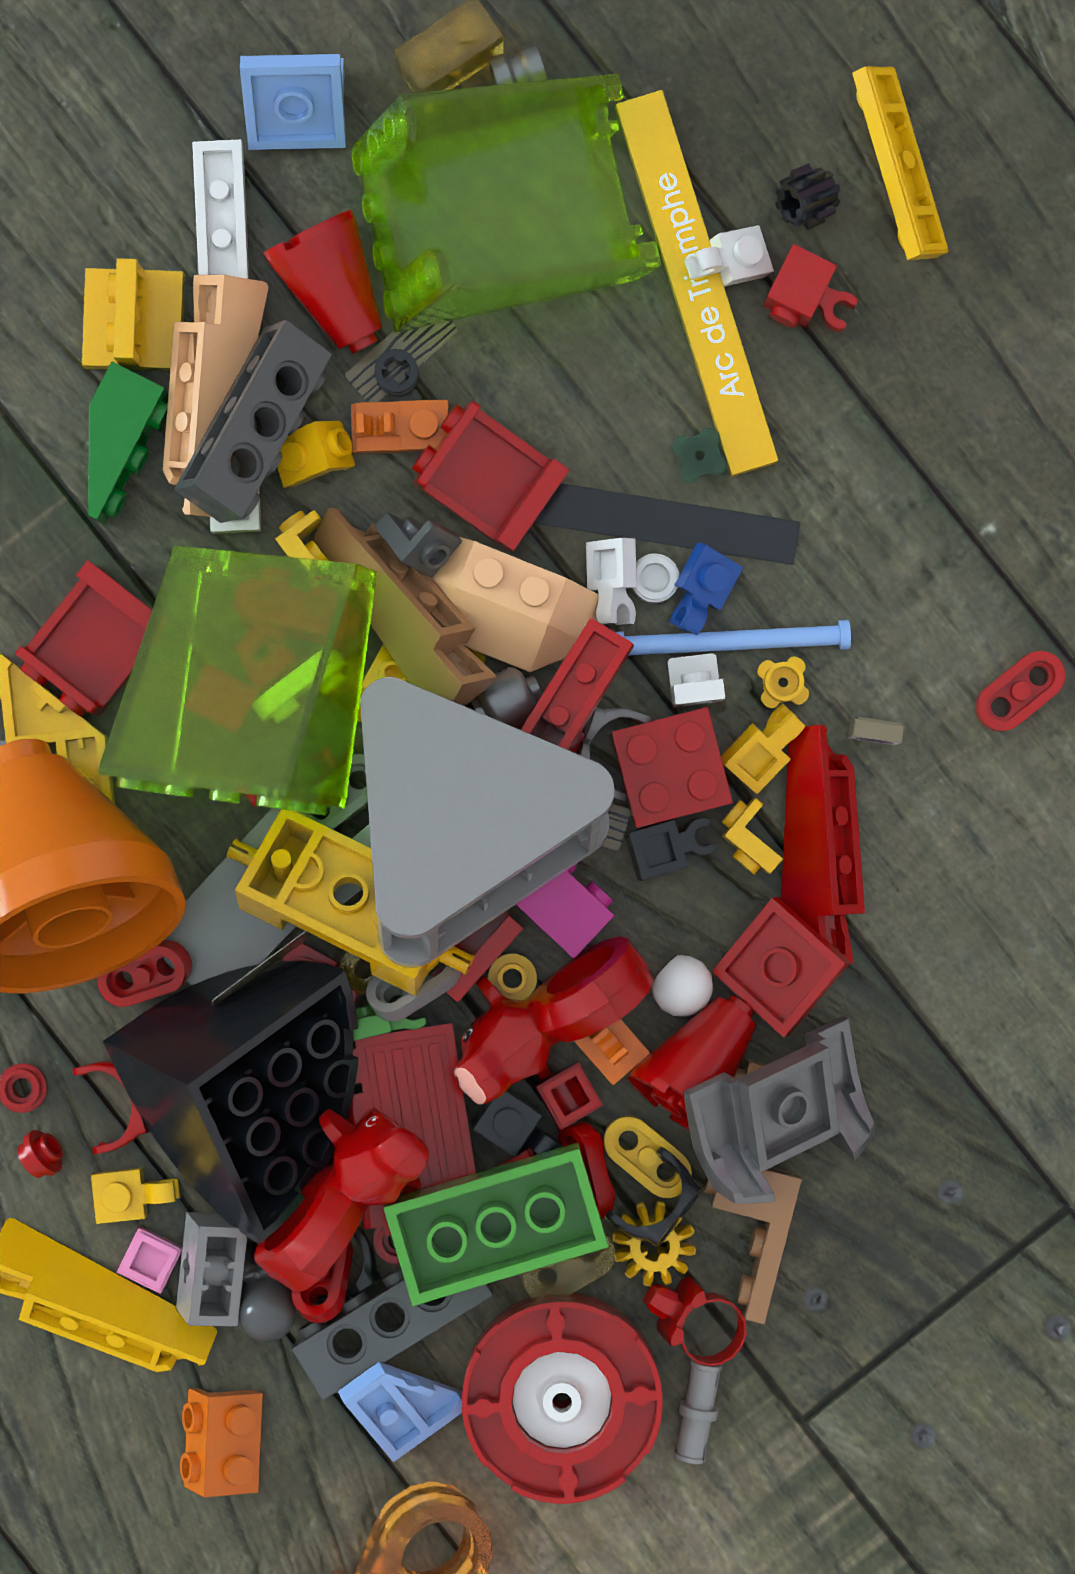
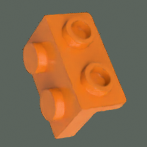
M200 1388L188 1390V1403L184 1405L182 1410V1424L186 1431L185 1453L182 1454L180 1459V1475L185 1488L204 1498L258 1493L263 1393L256 1390L214 1393L206 1392Z

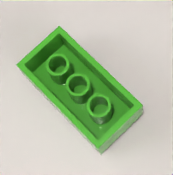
M578 1143L418 1190L407 1195L405 1194L399 1196L394 1204L384 1205L383 1207L412 1306L608 1248L607 1237Z

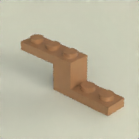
M746 1059L744 1068H738L734 1078L738 1079L766 1064ZM771 1167L763 1171L762 1174L774 1193L775 1201L739 1204L728 1200L714 1190L706 1176L703 1192L711 1194L709 1202L712 1208L764 1221L763 1228L755 1226L748 1255L755 1257L751 1275L743 1274L741 1277L736 1303L743 1305L741 1312L745 1320L765 1324L802 1179L797 1173Z

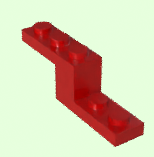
M590 617L521 730L577 753L586 737L582 729L632 651L634 644Z

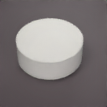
M648 554L636 562L637 588H632V590L639 599L646 603L658 604L667 601L674 595L678 588L674 585L679 577V571L676 564L669 557L662 554Z

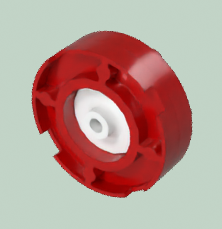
M552 1292L529 1297L517 1302L499 1314L485 1328L471 1351L465 1370L462 1391V1415L467 1437L483 1466H487L498 1478L510 1485L512 1491L522 1496L545 1503L571 1504L588 1501L607 1494L627 1480L626 1477L639 1465L645 1455L650 1453L658 1435L663 1403L661 1382L652 1351L638 1328L623 1313L604 1301L591 1296L570 1292ZM558 1393H566L569 1395V1398L561 1401L557 1400L554 1396Z

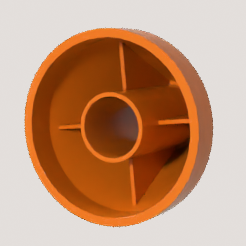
M20 739L0 746V992L34 993L86 982L133 962L164 941L178 926L186 909V900L169 856L67 758L52 754L49 745L45 741L39 739Z

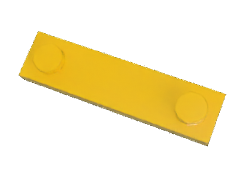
M865 66L852 73L857 89L856 97L859 106L864 112L898 227L899 243L905 251L907 260L935 259L949 253L896 70L894 67Z

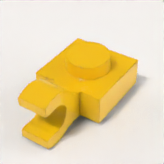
M781 704L770 715L764 731L762 732L752 723L721 755L722 763L753 792L758 794L791 760L782 749L801 733L805 725L790 709Z
M143 1167L91 1174L96 1224L145 1219L148 1217L147 1204L170 1203L181 1198L179 1178L145 1182Z

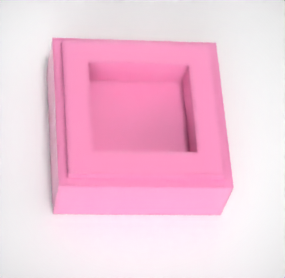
M140 1226L117 1273L161 1294L182 1254L183 1246Z

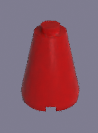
M352 209L310 227L289 239V241L281 242L263 252L270 266L338 349L348 345L353 354L378 341L374 332L381 329L382 324L356 217Z
M731 995L727 1000L721 997L715 998L634 1066L627 1078L628 1082L651 1105L656 1108L659 1104L671 1113L669 1118L690 1131L683 1091L723 1072L733 1078L735 1077L756 1029V1024L751 1019L754 1011L735 996Z

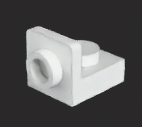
M710 653L669 659L667 665L673 708L722 702L725 699L723 679H719L715 654Z

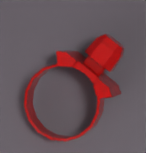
M690 1276L682 1279L676 1290L662 1284H653L644 1296L643 1302L653 1314L660 1317L657 1321V1332L671 1347L679 1344L680 1348L696 1363L706 1366L722 1365L734 1358L742 1348L747 1332L746 1320L741 1310L724 1295L713 1292L704 1293V1290ZM720 1301L730 1304L737 1315V1330L730 1344L715 1355L702 1357L691 1354L684 1344V1331L682 1330L687 1315L693 1308L697 1309L709 1302Z

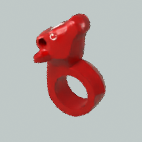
M331 1109L326 1110L319 1116L320 1125L335 1147L334 1163L313 1175L301 1190V1194L306 1198L274 1233L261 1244L258 1243L254 1252L256 1263L271 1278L279 1281L295 1293L309 1289L326 1274L350 1242L360 1224L364 1211L369 1206L394 1204L401 1193L406 1195L413 1193L422 1185L418 1177L426 1167L429 1159L428 1147L417 1135L406 1128H402L396 1121L377 1109H372L366 1113L356 1126Z

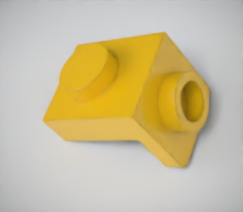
M314 421L298 428L293 434L287 436L280 449L282 459L277 469L283 488L296 487L331 471L348 470L354 467L352 442L350 436L344 430L342 422Z
M753 798L747 805L741 800L734 805L722 820V823L728 828L721 837L737 849L732 857L753 875L759 869L766 874H771L783 858L745 828L763 805L757 798Z

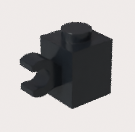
M510 1088L499 1098L483 1104L471 1121L474 1131L513 1157L516 1156L523 1144H526L537 1154L562 1147L559 1140L536 1126L542 1117L540 1109Z

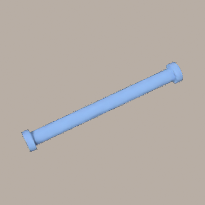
M838 620V625L699 632L698 635L678 633L624 636V631L616 632L634 644L628 656L839 645L840 650L850 649L851 647L849 620Z

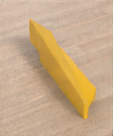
M8 1218L0 1231V1293L24 1300L19 1316L20 1321L155 1372L171 1370L176 1361L180 1359H187L197 1363L199 1366L205 1365L217 1335V1329L214 1326H189L176 1310V1306L14 1218Z

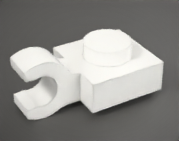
M759 225L719 233L709 240L711 247L698 250L696 252L697 257L684 260L690 279L720 273L724 286L765 278L774 272Z
M615 538L586 542L587 589L598 592L597 621L601 624H634L636 617L635 606L628 597L626 589L637 588L635 539Z

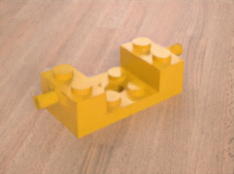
M284 805L258 850L239 841L237 838L232 842L233 847H229L227 858H231L248 867L235 888L240 910L281 930H284L289 922L369 962L371 975L414 996L417 995L427 974L439 962L466 975L469 971V966L471 967L475 955H471L454 946L431 962L419 967H403L389 960L379 944L371 848ZM343 884H355L362 889L363 896L358 903L345 906L335 900L334 894Z

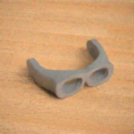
M596 707L588 720L584 732L586 737L577 754L590 759V744L594 736L605 724L616 718H629L637 721L639 724L651 722L653 718L629 709H601ZM614 789V798L626 801V794L622 793L619 789Z

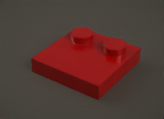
M773 897L712 970V973L785 1038L792 1034L851 962L779 897Z

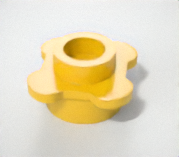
M791 657L787 662L779 663L765 660L759 665L757 674L763 680L764 688L761 701L766 707L775 708L779 703L793 702L796 705H801L808 699L809 690L804 686L803 676L806 666L802 659ZM780 678L787 679L788 684L786 687L779 685Z

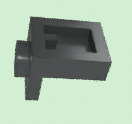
M386 512L374 526L401 562L430 577L437 573L462 543V540L456 533L431 520L422 525L411 517L403 521Z

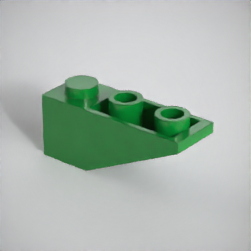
M111 361L89 404L88 516L104 526L109 516L116 518L122 510L128 492L123 489L131 473L138 475L143 469L150 453V449L145 446L154 429L161 431L166 424L169 394L164 387Z

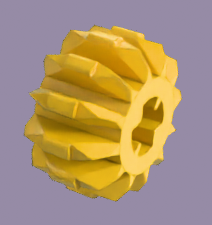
M657 1201L654 1207V1215L649 1216L643 1202L637 1203L636 1209L640 1217L638 1221H635L626 1213L620 1216L626 1223L636 1227L653 1225L665 1219V1203ZM682 1217L679 1218L677 1225H678V1224L680 1223V1221L682 1220ZM692 1225L674 1228L665 1240L667 1241L666 1247H658L655 1254H648L645 1244L640 1246L642 1240L627 1236L622 1231H614L612 1240L618 1244L628 1245L614 1252L615 1261L624 1262L632 1259L625 1269V1275L628 1278L634 1277L643 1268V1284L645 1286H651L654 1272L659 1271L664 1284H670L672 1282L671 1274L668 1270L670 1266H673L678 1272L683 1274L688 1270L687 1264L678 1255L692 1256L696 1253L694 1245L681 1242L694 1234V1229Z

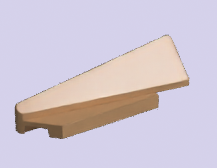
M194 275V322H174L163 458V472L170 484L177 485L258 339L268 293L266 282L229 275ZM233 455L230 458V467H232ZM184 498L182 510L185 515L211 517Z

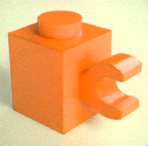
M622 1019L601 1031L574 1041L612 1085L616 1084L634 1066L650 1054L646 1046Z

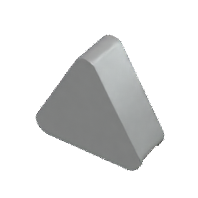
M396 677L378 679L367 686L362 693L360 707L378 937L381 950L393 963L403 967H419L431 962L595 852L605 842L610 825L608 811L612 806L615 790L611 775L601 764Z

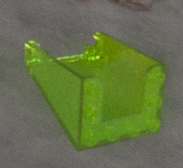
M619 73L401 94L353 144L352 166L355 174L361 177L364 191L362 198L363 216L367 223H371L375 241L372 248L373 261L376 269L382 273L385 286L383 307L386 316L390 319L392 318L395 333L637 281L661 265L656 241L638 244L635 242V239L642 235L643 232L641 224L629 226L610 137L619 130L618 120L608 121L609 111L606 105L611 101H620L624 98Z
M174 545L100 762L98 774L117 777L116 787L166 795L190 798L193 797L194 788L210 789L209 800L239 804L241 794L256 795V806L325 816L327 814V806L345 808L377 571L355 563Z

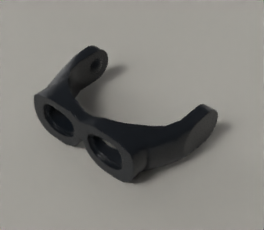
M661 1146L655 1153L663 1162H666L676 1170L682 1182L681 1196L675 1210L664 1220L656 1224L637 1227L626 1223L618 1214L610 1210L604 1215L611 1224L627 1236L650 1242L656 1248L666 1240L677 1225L679 1218L683 1217L690 1210L702 1193V1188L695 1183L687 1168L674 1155Z
M360 1225L353 1236L358 1240L363 1249L364 1264L357 1282L346 1291L345 1300L382 1278L377 1271L372 1245ZM320 1295L315 1300L314 1305L324 1303L328 1296Z

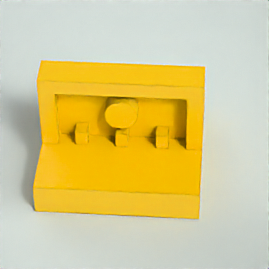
M117 258L116 269L85 268L82 366L85 369L107 370L111 361L128 370L170 371L174 322H184V272L143 270L137 259Z

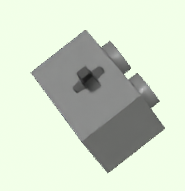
M186 1212L176 1310L189 1326L238 1325L247 1236L241 1233L237 1227L226 1221L219 1213Z

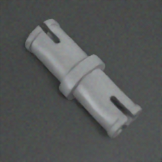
M691 1359L686 1399L682 1400L679 1404L678 1412L682 1415L677 1450H675L674 1456L676 1459L686 1463L703 1464L707 1458L706 1451L711 1422L716 1421L719 1409L714 1405L723 1365L706 1366L696 1363Z

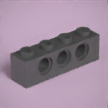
M288 320L264 327L175 486L174 491L220 523L247 517L258 504L260 494L257 491L264 478L273 473L282 459L280 449L287 436L293 434L302 423L305 416L302 409L307 399L324 383L327 376L324 368L332 354ZM276 374H278L283 381V394L278 390L276 386ZM254 414L261 421V434H258L253 426ZM231 455H233L239 463L238 476H236L231 470Z
M399 1266L381 1279L385 1285L369 1296L365 1289L345 1300L342 1307L343 1312L336 1315L333 1319L323 1323L308 1322L298 1329L297 1332L300 1338L295 1341L292 1351L321 1399L324 1400L376 1363L388 1361L492 1297L494 1290L492 1284L488 1283L412 1306L402 1269ZM387 1302L396 1303L403 1309L405 1318L397 1325H387L378 1317L377 1309ZM342 1329H353L361 1336L362 1346L354 1351L343 1350L336 1342V1333Z

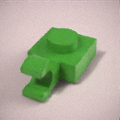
M370 1005L356 1008L358 1029L353 1030V1041L398 1029H418L423 1027L427 1020L426 1017L418 1019L406 1017L398 1021H386L379 1018Z

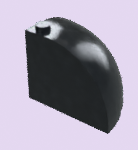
M310 961L276 962L214 1007L212 1001L260 964L208 978L157 1003L103 1041L131 1101L172 1163L217 1213L231 1225L237 1227L241 1233L259 1244L274 1233L306 1198L301 1194V1190L313 1177L317 1169L322 1171L327 1166L335 1150L333 1143L320 1125L319 1116L326 1110L331 1109L347 1120L354 1095L358 1057L353 1055V1030L358 1029L357 1013L346 972L328 964Z

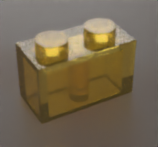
M468 0L394 50L396 67L425 108L488 65L489 57L501 53L504 54V42L502 33L480 1Z

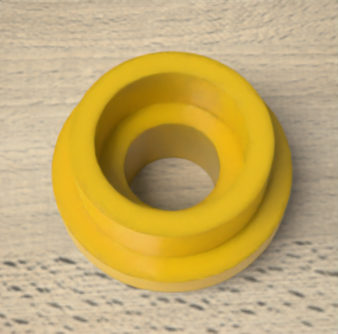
M510 953L502 955L494 961L488 972V980L507 998L524 1000L532 994L536 987L537 973L529 959L520 954ZM509 969H516L522 975V982L517 987H508L503 982V974Z

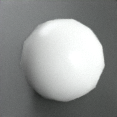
M677 955L657 975L652 984L654 1000L661 1010L673 1016L687 1017L698 1014L706 1007L713 992L712 974L705 964L692 956Z

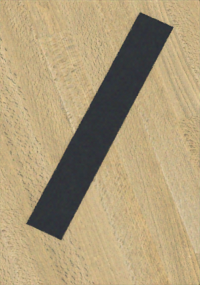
M560 483L533 522L692 549L695 548L698 542L706 544L723 554L794 565L800 527L799 521Z

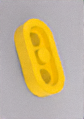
M633 1115L620 1116L607 1126L604 1133V1146L608 1156L616 1164L658 1197L672 1198L681 1194L682 1182L676 1170L674 1176L670 1179L664 1180L658 1177L657 1168L664 1162L655 1153L660 1146L665 1148L687 1168L692 1176L690 1163L679 1149L644 1120ZM625 1131H632L638 1137L636 1145L632 1148H624L619 1144V1137Z

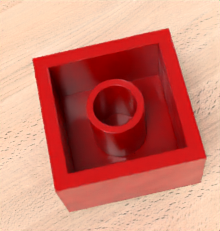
M708 707L610 733L634 829L733 803Z

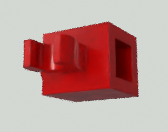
M793 244L767 295L763 307L771 310L769 316L773 320L790 328H796L797 324L807 328L816 308H818L821 312L823 323L827 328L835 332H843L847 323L834 316L833 307L845 305L847 308L854 310L858 300L851 293L839 292L828 287L837 265Z

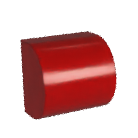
M579 1062L557 1071L534 1086L558 1130L564 1129L603 1106Z

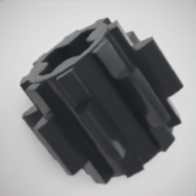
M809 163L791 170L789 177L780 180L781 186L777 187L775 192L778 195V202L775 204L777 210L780 209L783 215L782 219L786 223L791 222L794 226L804 224L806 230L825 223V218L836 214L835 207L839 206L841 201L838 199V192L841 190L839 184H836L832 178L833 174L829 170H822L821 167L812 170Z

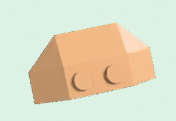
M460 537L462 543L433 577H430L475 627L469 641L463 644L465 647L529 673L565 659L590 617L597 621V593L556 573Z

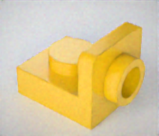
M301 510L280 525L279 529L282 534L275 538V540L311 588H319L330 580L323 570L330 562L313 540L306 545L301 540L320 526L322 519L315 510L307 515Z

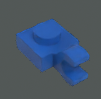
M697 542L674 585L683 590L685 594L673 611L669 623L684 632L690 631L698 635L707 619V607L709 606L716 610L722 609L743 567L708 545Z

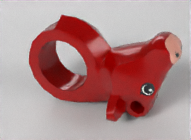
M618 936L585 949L550 975L524 1000L509 999L485 976L479 979L476 985L489 1004L490 1009L475 1019L471 1027L461 1037L463 1057L456 1066L454 1074L462 1091L475 1103L486 1104L499 1098L511 1085L522 1079L536 1074L540 1081H543L551 1076L547 1061L552 1045L560 1041L572 1042L583 1039L612 1025L632 1011L650 992L654 982L644 958L632 942L626 937Z

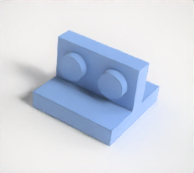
M340 54L240 56V76L248 150L346 148L344 113L345 71L344 58H340Z

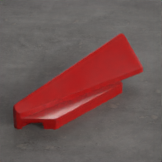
M825 725L806 726L796 738L788 743V756L791 760L787 763L781 900L853 963L846 915L865 913L854 766L845 754H834L827 744L828 729Z

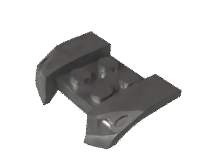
M841 1016L806 1033L805 1047L738 1079L723 1072L683 1091L693 1149L712 1188L728 1200L739 1204L775 1201L774 1193L762 1174L763 1171L826 1140L839 1147L855 1161L876 1133L875 1124L860 1084L849 1019L845 1016Z

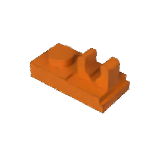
M448 400L360 402L351 404L352 453L422 452L428 444L436 449L446 432L440 429V426L449 414Z

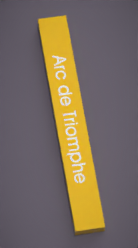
M659 90L617 103L615 110L730 477L776 464L778 457L720 273L690 279L684 261L688 258L697 257L696 252L698 250L711 247L663 91Z

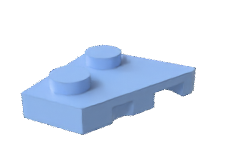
M381 1362L376 1363L338 1391L343 1403L393 1462L462 1413V1390Z

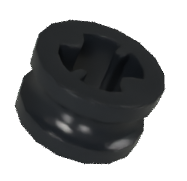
M391 349L384 352L375 364L374 374L378 386L385 393L401 397L409 394L416 387L419 380V370L415 359L410 353L402 349ZM395 361L399 367L405 364L410 367L411 372H405L406 379H408L406 382L399 385L395 379L387 382L383 378V374H389L386 366L390 362Z

